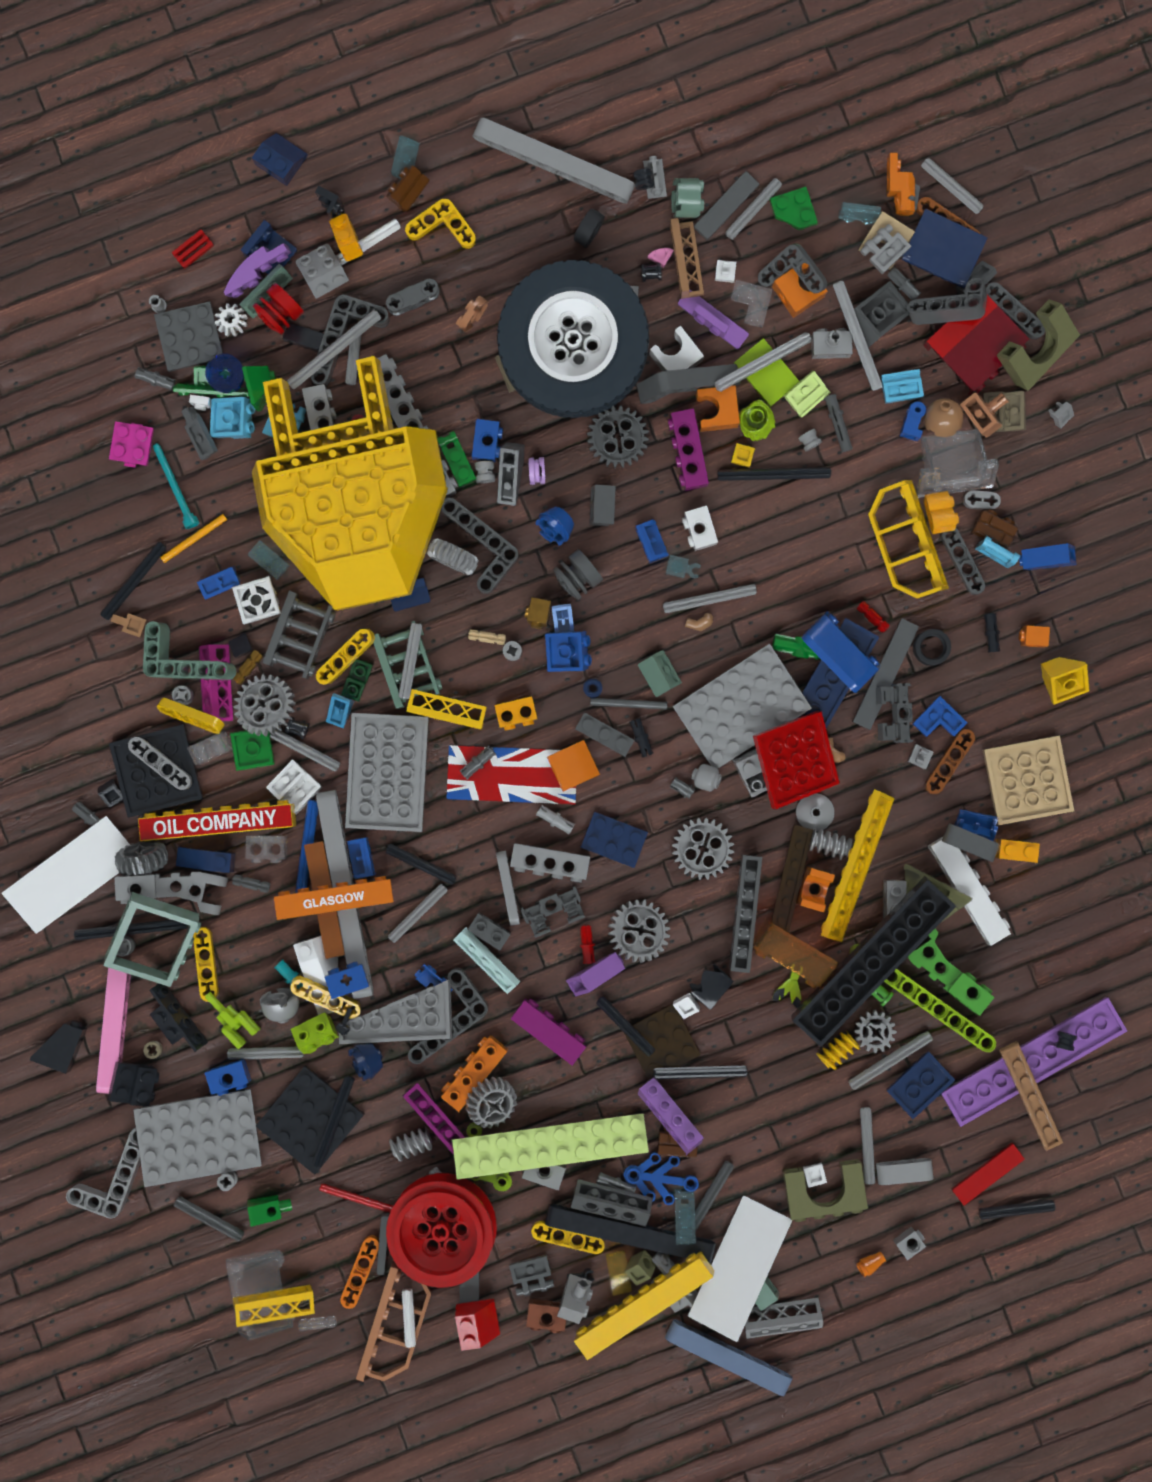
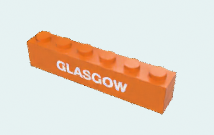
M386 876L375 877V882L367 883V879L355 880V885H348V882L336 883L335 888L322 885L317 886L315 891H309V888L297 889L298 893L290 894V890L278 892V896L274 897L277 920L394 902L391 879L387 880Z

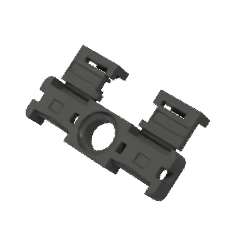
M910 683L892 684L891 687H876L877 704L891 702L893 723L887 726V723L878 724V741L894 740L895 743L913 742V740H910L909 723L913 722L912 703L908 702V686H911ZM901 708H903L906 712L904 718H901L899 715V710Z
M572 886L573 890L561 895L555 893L539 900V904L525 910L523 907L521 908L525 922L529 924V920L531 921L530 926L535 938L551 932L550 926L547 927L545 923L547 919L544 918L543 914L546 917L563 910L564 907V912H567L569 916L567 918L569 924L585 918L580 904L576 902L578 900L580 903L581 898L575 886ZM550 899L554 900L557 904L554 910H548L545 906V903Z

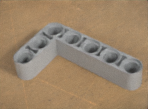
M136 1127L129 1134L108 1193L84 1184H76L66 1193L68 1203L111 1219L123 1211L141 1163ZM130 1149L136 1150L137 1157L130 1155ZM123 1167L129 1168L131 1174H124ZM116 1186H122L124 1193H119ZM74 1190L80 1192L81 1198L74 1196ZM92 1197H96L99 1200V1205L93 1204ZM110 1204L116 1205V1212L110 1209Z

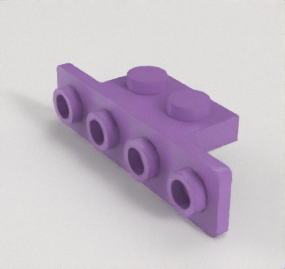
M700 296L683 298L678 302V306L692 315L699 324H704L711 333L720 336L736 349H739L749 336V333Z

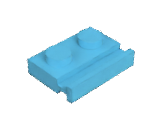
M920 369L881 375L885 404L924 397Z

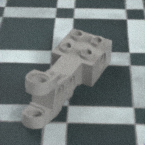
M193 871L191 876H180V872L171 873V877H161L157 873L138 876L121 875L115 877L116 901L121 900V904H127L131 893L134 892L132 886L138 884L141 887L140 895L153 899L180 897L197 902L200 912L220 915L222 906L205 903L202 901L206 883L226 887L228 877L202 871ZM173 881L181 883L180 891L175 892L171 889ZM193 885H197L201 889V893L197 896L190 893V888Z

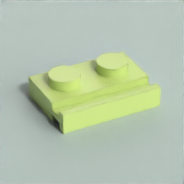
M811 371L789 390L784 397L799 414L798 416L803 417L831 392L825 387V384L816 372Z

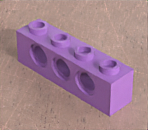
M654 1077L639 1088L638 1095L686 1154H689L702 1143L703 1136Z

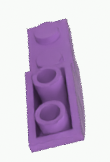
M283 243L271 251L264 246L259 248L237 268L230 278L224 294L228 297L237 298L248 287L251 289L259 285V281L263 279L260 271H268L275 262L285 261L288 258L287 255L292 253L289 246Z

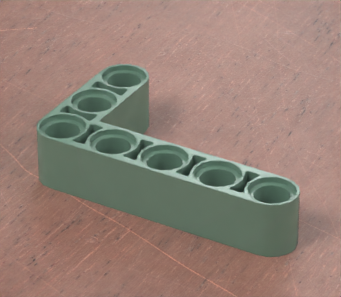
M151 621L145 626L143 672L146 676L206 680H231L235 677L236 667L232 663L169 660V626L155 621Z

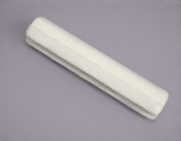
M406 1288L402 1290L405 1346L410 1348L416 1345L413 1290Z

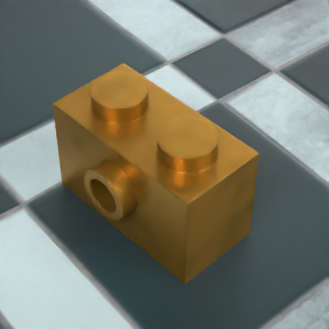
M531 598L530 607L527 606L525 611V618H527L528 624H531V628L542 630V627H547L551 601Z

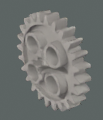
M262 674L261 680L255 676V682L248 680V686L242 685L244 691H237L240 698L234 699L238 705L233 706L234 709L238 710L234 714L239 718L237 722L243 724L242 728L248 729L249 733L253 734L255 732L257 736H260L261 732L264 736H267L268 731L274 735L276 728L282 731L281 725H288L285 720H292L289 713L295 712L291 706L296 704V702L291 700L295 695L290 693L292 689L287 686L284 680L281 681L279 677L274 679L272 675H269L267 679ZM271 689L270 694L265 696L266 691ZM255 700L254 705L249 707L250 702ZM280 704V708L274 711L275 706ZM264 715V719L258 722L259 717Z
M697 818L696 824L689 820V827L683 824L685 830H677L680 837L674 836V839L678 841L677 844H672L673 847L677 848L672 854L678 855L674 862H681L678 868L685 867L684 874L691 871V878L695 874H698L699 880H701L702 875H705L707 880H709V874L717 877V870L723 873L721 867H729L726 860H733L728 856L734 853L733 850L729 849L734 843L728 842L732 836L725 835L728 829L721 830V823L715 826L714 819L711 823H708V819L705 818L704 822L701 823L700 818ZM695 831H700L703 835L702 839L698 842L692 838V834ZM709 832L710 837L705 845L708 851L702 853L700 862L696 865V860L700 854L698 846L704 844L706 834ZM713 838L720 840L718 848L714 849L711 847L710 841ZM688 849L695 850L696 855L693 859L686 858L685 853ZM706 856L713 857L714 861L711 866L704 865L703 860Z
M635 900L633 904L629 901L626 903L627 907L621 905V911H614L617 917L612 916L610 918L614 924L608 925L609 928L613 929L608 935L614 938L609 942L616 943L613 949H620L619 956L624 953L626 954L625 960L632 957V962H636L638 958L640 963H643L645 958L647 961H651L652 956L656 958L659 956L658 952L664 951L662 946L668 945L664 940L670 938V935L665 933V931L670 930V927H665L664 925L668 920L662 919L665 913H658L660 907L652 909L653 903L646 906V900H643L641 904H639L638 900ZM629 915L634 917V925L628 922ZM647 919L653 921V928H649L646 925ZM623 927H626V928H629V929H632V930H635V929L639 928V930H640V931H643V932H654V933H655V936H653V935H651V934H648V933H642V934L639 935V932H638V931H632V930H628V931H627V930H623ZM626 934L632 937L631 944L625 941ZM644 938H648L650 940V947H646L644 945Z

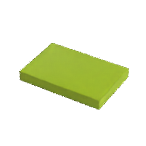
M763 338L736 360L734 364H737L739 369L773 349ZM781 359L746 378L769 407L773 406L800 382Z

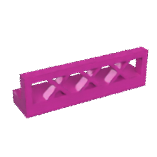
M229 645L199 646L200 661H220L216 657V649H223L221 662L230 663ZM201 679L203 712L219 718L222 722L233 721L231 680ZM220 687L225 690L223 699L218 695ZM221 706L226 709L227 717L219 716Z

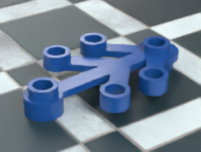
M652 1152L649 1158L639 1166L630 1165L624 1171L626 1182L631 1185L636 1184L644 1196L652 1193L654 1201L656 1198L655 1192L649 1190L643 1180L651 1181L663 1197V1202L666 1205H672L675 1198L672 1193L666 1190L662 1183L684 1186L688 1192L697 1190L699 1186L698 1179L694 1175H687L685 1178L663 1175L672 1167H677L680 1164V1159L677 1156H669L668 1161L652 1173L644 1172L653 1164H658L661 1161V1156L658 1155V1152ZM653 1155L659 1157L657 1161H653L651 1158ZM672 1158H677V1163L672 1164L670 1162ZM632 1171H635L637 1173V1176L631 1177L630 1173ZM689 1179L694 1181V1184L691 1186L687 1184ZM671 1196L672 1201L667 1202L665 1198Z

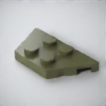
M909 864L904 865L906 895L925 876L954 902L956 907L943 921L973 900L972 897Z

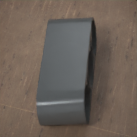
M950 823L942 839L944 843L991 862L994 861L1000 844Z

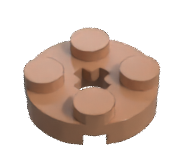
M478 296L475 301L471 300L465 307L467 312L459 317L456 325L465 333L474 327L471 323L480 320L489 302L481 296Z

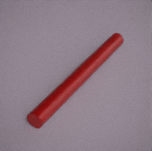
M323 1183L319 1190L388 1213L393 1208V1205Z

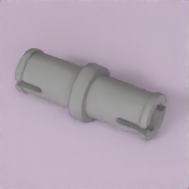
M541 805L536 813V816L549 822L550 826H556L568 835L575 825L561 817L560 813H555L544 807V805Z

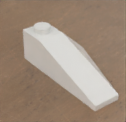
M321 935L294 944L293 946L303 976L327 987L324 977L328 975L327 971L338 968V957L325 958ZM318 989L313 990L311 993L316 998L322 996V992ZM330 998L329 1003L337 1005L338 998ZM314 1003L318 1015L324 1012L327 1014L333 1012Z

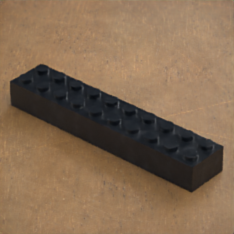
M924 876L791 1015L792 1021L821 1047L956 907L954 902Z

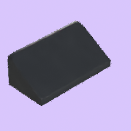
M289 323L290 327L286 329L282 338L284 342L315 352L319 351L323 333Z

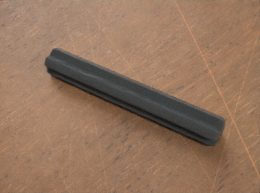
M729 1161L723 1163L689 1220L688 1227L696 1231L731 1174L734 1165Z
M181 1196L174 1202V1207L238 1242L242 1239L244 1231Z

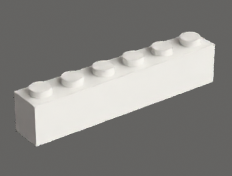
M943 837L929 844L928 848L951 886L973 898L964 907L985 942L992 946L1011 934L1008 930L1010 925L1005 918L1002 919L1000 917L998 905L995 902H991L988 897L990 892L985 885L982 886L978 880L980 876L975 869H971L968 864L970 859L966 853H962L959 848L942 842Z

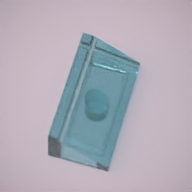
M404 136L399 137L391 170L392 176L400 178L398 174L404 166H415L420 143Z

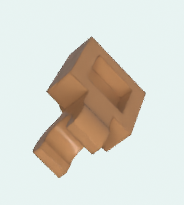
M129 613L127 618L113 614L111 622L123 625L122 632L142 638L148 621Z

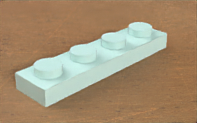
M466 927L453 939L507 994L520 983L515 975Z

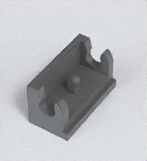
M594 485L591 487L589 525H614L616 486Z

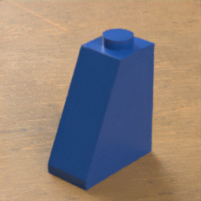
M1069 543L1021 550L1022 555L1019 558L1020 566H1023L1025 570L1077 565L1075 546Z

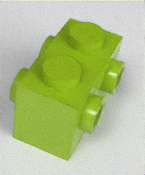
M326 1012L291 1029L296 1045L303 1054L313 1053L318 1047L329 1045L334 1042V1039L339 1037L332 1018Z

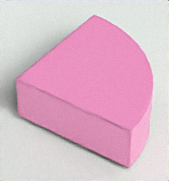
M671 248L654 250L648 255V259L656 264L660 263L661 267L664 268L674 250Z

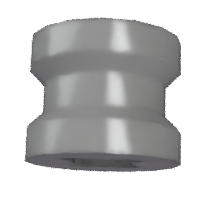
M815 429L806 432L798 438L804 444L805 452L822 443V440L816 436L817 432Z
M509 641L503 647V654L506 659L516 661L522 655V648L517 642Z
M177 686L172 692V698L175 702L188 705L193 701L194 693L189 687Z

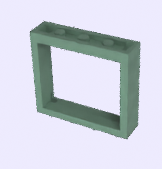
M132 892L105 954L103 966L171 987L173 980L177 981L179 977L180 964L184 965L187 954L185 953L187 949H191L194 938L192 937L200 929L199 913ZM136 908L190 925L169 973L116 957Z

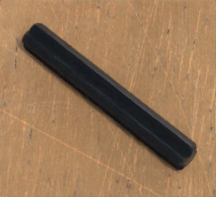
M389 844L386 849V854L448 884L453 885L457 879L456 875L397 846Z
M602 996L598 999L596 1004L646 1056H651L655 1052V1048L605 997Z
M1053 1200L980 1208L978 1213L980 1219L985 1220L1055 1211L1056 1207Z

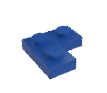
M938 696L912 724L925 737L939 724L950 735L955 736L967 722L941 696Z

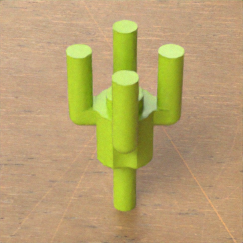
M211 992L205 996L220 1013L216 1018L223 1024L221 1032L238 1050L247 1041L236 1030L243 1026L253 1036L261 1029L245 1011L238 1013L231 1005L225 1008Z

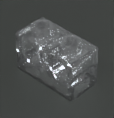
M220 732L187 748L195 765H202L233 750L227 732Z
M246 836L245 859H251V863H263V859H270V863H282V860L287 859V836ZM255 844L261 846V852L258 855L252 849ZM274 844L279 845L281 848L278 855L272 852Z

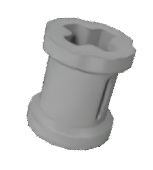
M234 1171L222 1173L217 1180V1185L222 1191H229L237 1183L238 1176ZM226 1177L231 1181L229 1184H227V1180H224Z

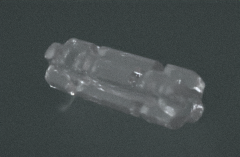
M335 1316L310 1318L308 1321L307 1319H302L298 1322L299 1331L325 1329L327 1326L328 1328H334L337 1325Z

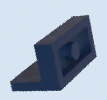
M424 578L416 580L411 595L391 599L395 612L431 602Z

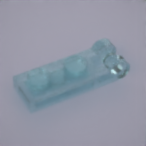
M675 1189L676 1245H695L694 1191L688 1192ZM681 1199H688V1204H681Z

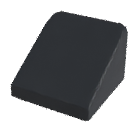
M246 633L228 641L236 659L254 651Z
M114 779L109 780L97 789L98 795L109 808L123 800L120 787Z

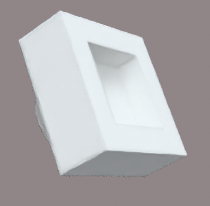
M190 395L189 403L194 406V409L205 411L206 408L211 409V399L209 397Z
M690 993L673 1002V1006L683 1019L700 1011V1006Z
M822 1163L803 1167L808 1188L827 1183Z

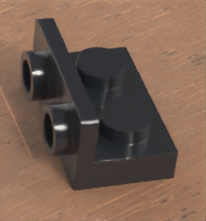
M318 185L315 193L318 201L322 203L321 206L327 209L330 219L344 214L345 209L340 197Z

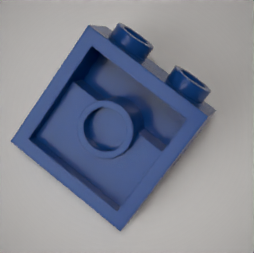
M586 631L545 634L548 672L584 671L589 669L592 658L587 650V647L590 646V636L586 635Z

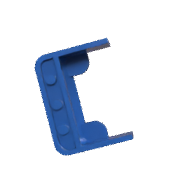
M826 611L805 631L801 638L854 693H857L876 674L881 665L874 656H865L839 629L837 618Z

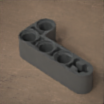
M973 278L967 282L965 294L915 299L909 302L907 310L912 323L915 325L976 320L985 314L987 292L982 279Z

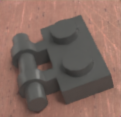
M547 1254L509 1264L513 1283L522 1284V1287L515 1289L517 1296H528L532 1292L540 1290L544 1292L548 1291V1288L555 1287L553 1279L545 1281V1277L551 1275ZM530 1280H539V1283L532 1285L528 1284V1281Z

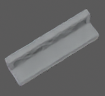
M819 1298L771 1304L762 1311L758 1306L753 1307L751 1313H756L760 1318L755 1322H748L747 1319L745 1333L746 1339L823 1328ZM808 1305H816L817 1313L809 1314L804 1309ZM788 1308H794L798 1311L795 1316L791 1317L785 1312ZM772 1310L779 1313L776 1319H770L766 1314Z

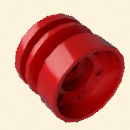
M274 283L266 291L271 300L268 302L260 297L259 301L264 307L262 308L257 303H254L252 307L255 309L258 317L271 330L282 335L285 331L280 324L282 323L286 328L290 327L285 318L288 316L296 321L304 311L283 288Z

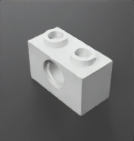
M703 506L685 512L682 522L684 528H688L690 536H687L690 547H694V550L697 551L717 545L718 540L708 507ZM697 524L702 525L704 532L701 534L696 533L694 526Z

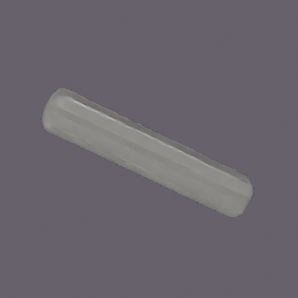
M361 335L349 344L345 379L348 385L356 384V360L359 359Z

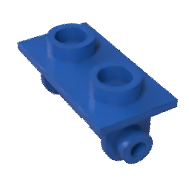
M425 964L421 967L423 971L418 970L414 975L417 977L416 980L425 988L430 983L435 986L446 981L445 978L441 979L436 975L437 971L432 966H426Z

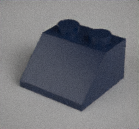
M275 133L261 143L252 160L257 167L285 186H288L308 154Z

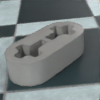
M973 490L963 496V504L969 509L994 510L1001 502L1000 496L995 492ZM973 495L974 499H980V501H975L972 505L971 501L967 498ZM992 497L993 500H996V503L990 506L989 502L983 501Z

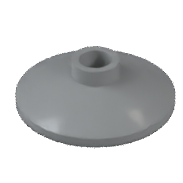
M816 793L799 801L796 808V817L802 827L813 829V831L815 827L816 831L819 829L824 830L833 821L834 807L826 796ZM814 809L819 810L818 816L813 815Z

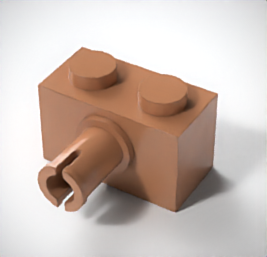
M975 392L963 401L960 406L980 433L988 438L1002 427V424L995 416V412L1009 401L1001 392L992 401L985 403L983 398Z

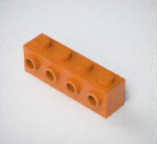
M489 1035L488 1038L485 1036L477 1045L480 1047L477 1052L474 1053L472 1051L465 1060L468 1063L464 1068L460 1066L453 1074L456 1078L451 1083L447 1082L441 1089L443 1092L441 1098L458 1112L466 1104L465 1100L469 1099L468 1093L473 1092L472 1087L476 1088L478 1082L483 1083L484 1079L487 1078L508 1052V1048L492 1035Z

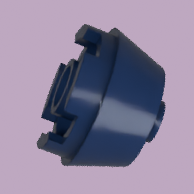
M372 1043L357 1044L348 1050V1055H353L352 1065L359 1078L362 1077L363 1082L368 1079L372 1080L383 1068L381 1052Z

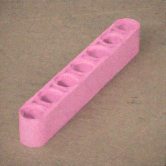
M108 968L96 1084L97 1093L109 1094L115 1063L122 1062L131 979L130 974Z

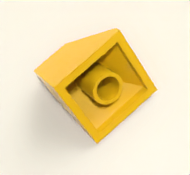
M1058 657L1041 664L1042 678L1053 705L1089 692L1086 662Z

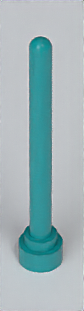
M157 443L154 444L153 449L184 515L182 522L185 529L198 526L200 522L197 516L190 512L161 446Z

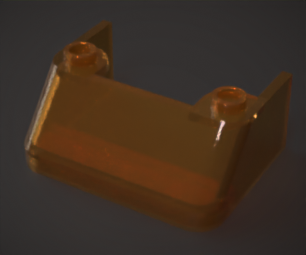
M765 919L753 941V948L756 949L755 954L763 959L767 956L806 979L805 983L814 989L816 986L821 987L839 963Z

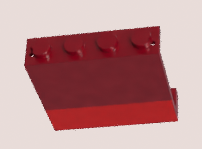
M987 295L986 310L983 317L976 320L947 322L923 346L927 351L932 348L971 389L968 393L971 395L974 391L978 394L986 386L984 382L988 378L992 380L1000 373L998 369L1002 366V363L997 354L1009 341L1026 349L1025 343L1029 338Z

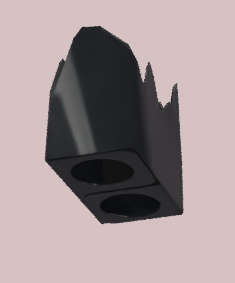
M713 961L714 971L705 970L702 974L701 984H690L693 990L691 995L710 1010L734 982Z

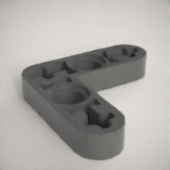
M792 244L786 247L758 274L759 283L764 287L773 285L776 279L793 268L812 293H820L827 287L825 276L800 244ZM796 249V256L788 259L787 257L790 256L793 253V250ZM779 260H782L785 264L783 271L777 267ZM803 263L808 264L810 267L808 274L802 271ZM771 272H774L775 274H772V275L769 277V280L766 281V280H765L766 275L769 274V273H771ZM819 280V281H820L819 287L816 288V287H815L816 281Z

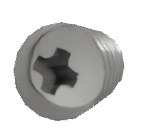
M815 827L810 841V850L812 851L816 846L817 853H820L822 849H824V855L832 851L833 858L838 853L839 860H842L844 856L848 857L853 839L849 838L846 841L845 836L842 835L838 840V834L834 833L831 837V832L827 831L824 834L823 829H819L816 833Z
M426 1126L425 1132L418 1128V1135L411 1131L410 1138L406 1133L404 1134V1140L397 1136L396 1143L389 1139L392 1153L400 1162L403 1161V1155L409 1159L411 1153L417 1156L418 1150L424 1153L425 1147L429 1151L432 1150V1140Z

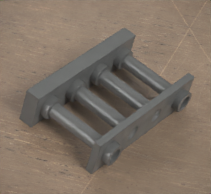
M289 591L262 663L272 667L277 662L303 671L302 678L309 680V677H313L316 666H314L329 623H333L336 612H334L330 605L327 611L301 602L298 599L299 595L297 593ZM298 608L324 618L321 628L319 629L294 620V617H292L294 609L297 610ZM287 627H294L316 635L314 647L288 638L285 635ZM285 644L311 654L307 665L281 656L278 652L280 646Z

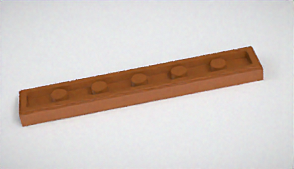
M324 842L304 845L312 890L315 891L317 886L328 885L329 888H332ZM337 911L317 914L325 958L345 955Z

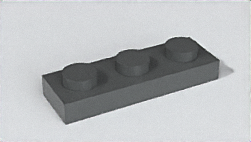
M585 712L575 728L577 731L626 757L634 742L632 738Z

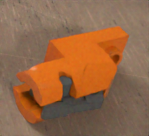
M890 153L887 158V197H894L897 215H913L917 209L920 186L915 184L912 172H900L901 160H898V153Z

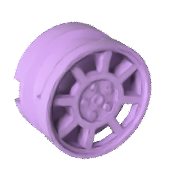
M539 457V459L529 458L530 485H535L538 482L545 484L544 457ZM540 466H542V475H540Z

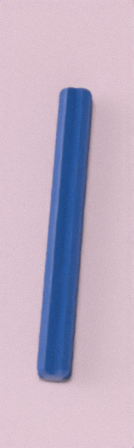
M308 800L295 893H298L297 889L308 887L309 869L304 845L314 842L318 805L315 800Z

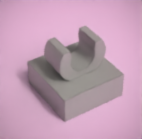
M1057 402L1056 407L1058 410H1049L1055 425L1060 429L1074 416L1072 405L1068 402H1065L1063 405Z
M915 744L907 762L926 769L934 752Z

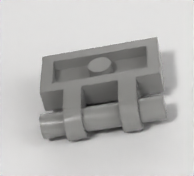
M890 224L880 228L877 231V235L872 240H868L860 250L863 256H866L869 252L874 254L869 261L881 274L885 273L911 248V245L899 232L894 237L889 234L893 230ZM884 240L886 244L879 249L876 245Z

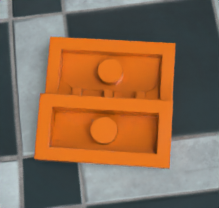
M584 740L547 757L563 792L600 775Z

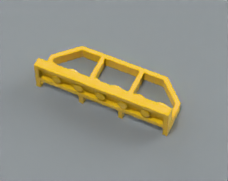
M904 480L880 489L868 515L892 586L917 599L949 589L913 481ZM901 487V496L907 502L906 511L912 519L880 530L875 514L884 494ZM912 524L913 531L916 535L918 534L920 540L918 545L921 552L891 563L882 534ZM925 556V566L931 572V584L934 589L919 594L898 583L893 567Z

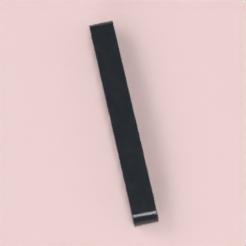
M549 1204L545 1225L683 1258L701 1251L709 1263H712L716 1242L709 1239L648 1225L645 1227L556 1204Z

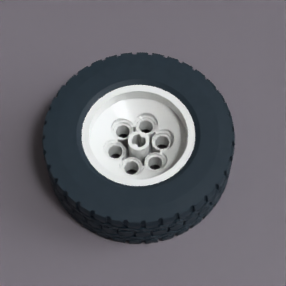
M582 260L554 262V264L545 265L541 269L530 273L528 277L526 276L513 289L511 295L508 296L504 304L505 306L502 308L497 329L499 357L512 386L528 403L545 413L558 417H588L597 415L599 412L602 413L615 406L634 388L647 360L649 326L645 310L637 294L623 278L612 270L604 268L602 265ZM569 318L574 323L571 327H565L563 321ZM584 323L592 325V329L589 332L582 330L581 327ZM557 332L560 334V339L552 341L550 335ZM572 337L577 338L576 344L569 343ZM591 341L596 342L598 345L597 349L593 351L587 348V344ZM558 351L565 352L566 356L563 360L555 358V354ZM577 355H581L585 359L580 365L575 364L573 361Z

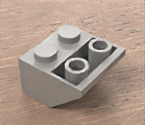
M756 748L732 759L751 797L767 791Z

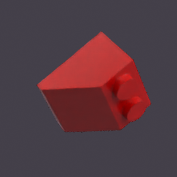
M494 1299L456 1304L455 1320L461 1351L481 1348L500 1335Z

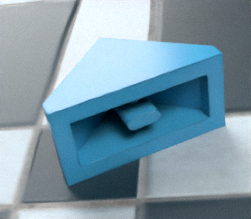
M333 693L326 722L344 729L354 701Z

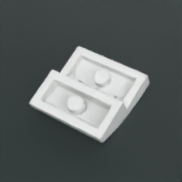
M291 760L266 788L279 801L288 800L289 804L294 803L295 815H297L307 804L308 800H311L322 789V786L299 764Z

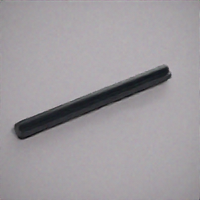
M830 467L718 470L717 472L719 481L822 479L831 477Z
M174 920L135 923L129 925L125 935L186 929L189 925ZM117 926L75 930L74 938L77 941L113 937Z

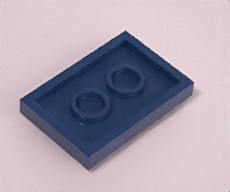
M594 812L581 848L635 868L648 832Z
M927 1051L894 1081L886 1091L914 1119L948 1088L955 1079Z

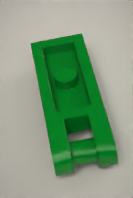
M450 432L444 438L442 436L437 438L459 488L475 481L476 477L455 432ZM453 442L455 447L448 449L446 445Z

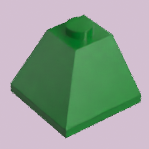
M244 366L242 370L251 405L257 412H261L267 403L263 382L276 379L274 370L271 371L268 366Z

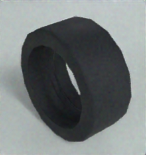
M593 208L590 209L581 221L574 235V241L587 248L601 228L605 216Z
M925 630L914 640V656L924 665L934 666L941 664L950 655V639L941 630ZM930 636L939 638L943 643V652L934 659L927 658L921 651V643Z

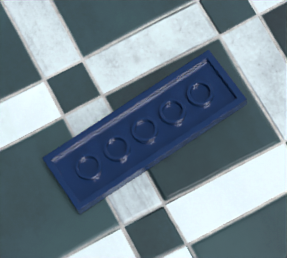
M847 618L843 620L839 627L865 656H869L879 639L878 635ZM820 660L802 691L812 709L797 718L815 711H822L825 727L827 728L847 694L849 687L822 660Z

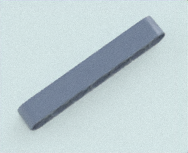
M672 1320L665 1335V1339L780 1396H785L793 1379L785 1371L679 1320Z

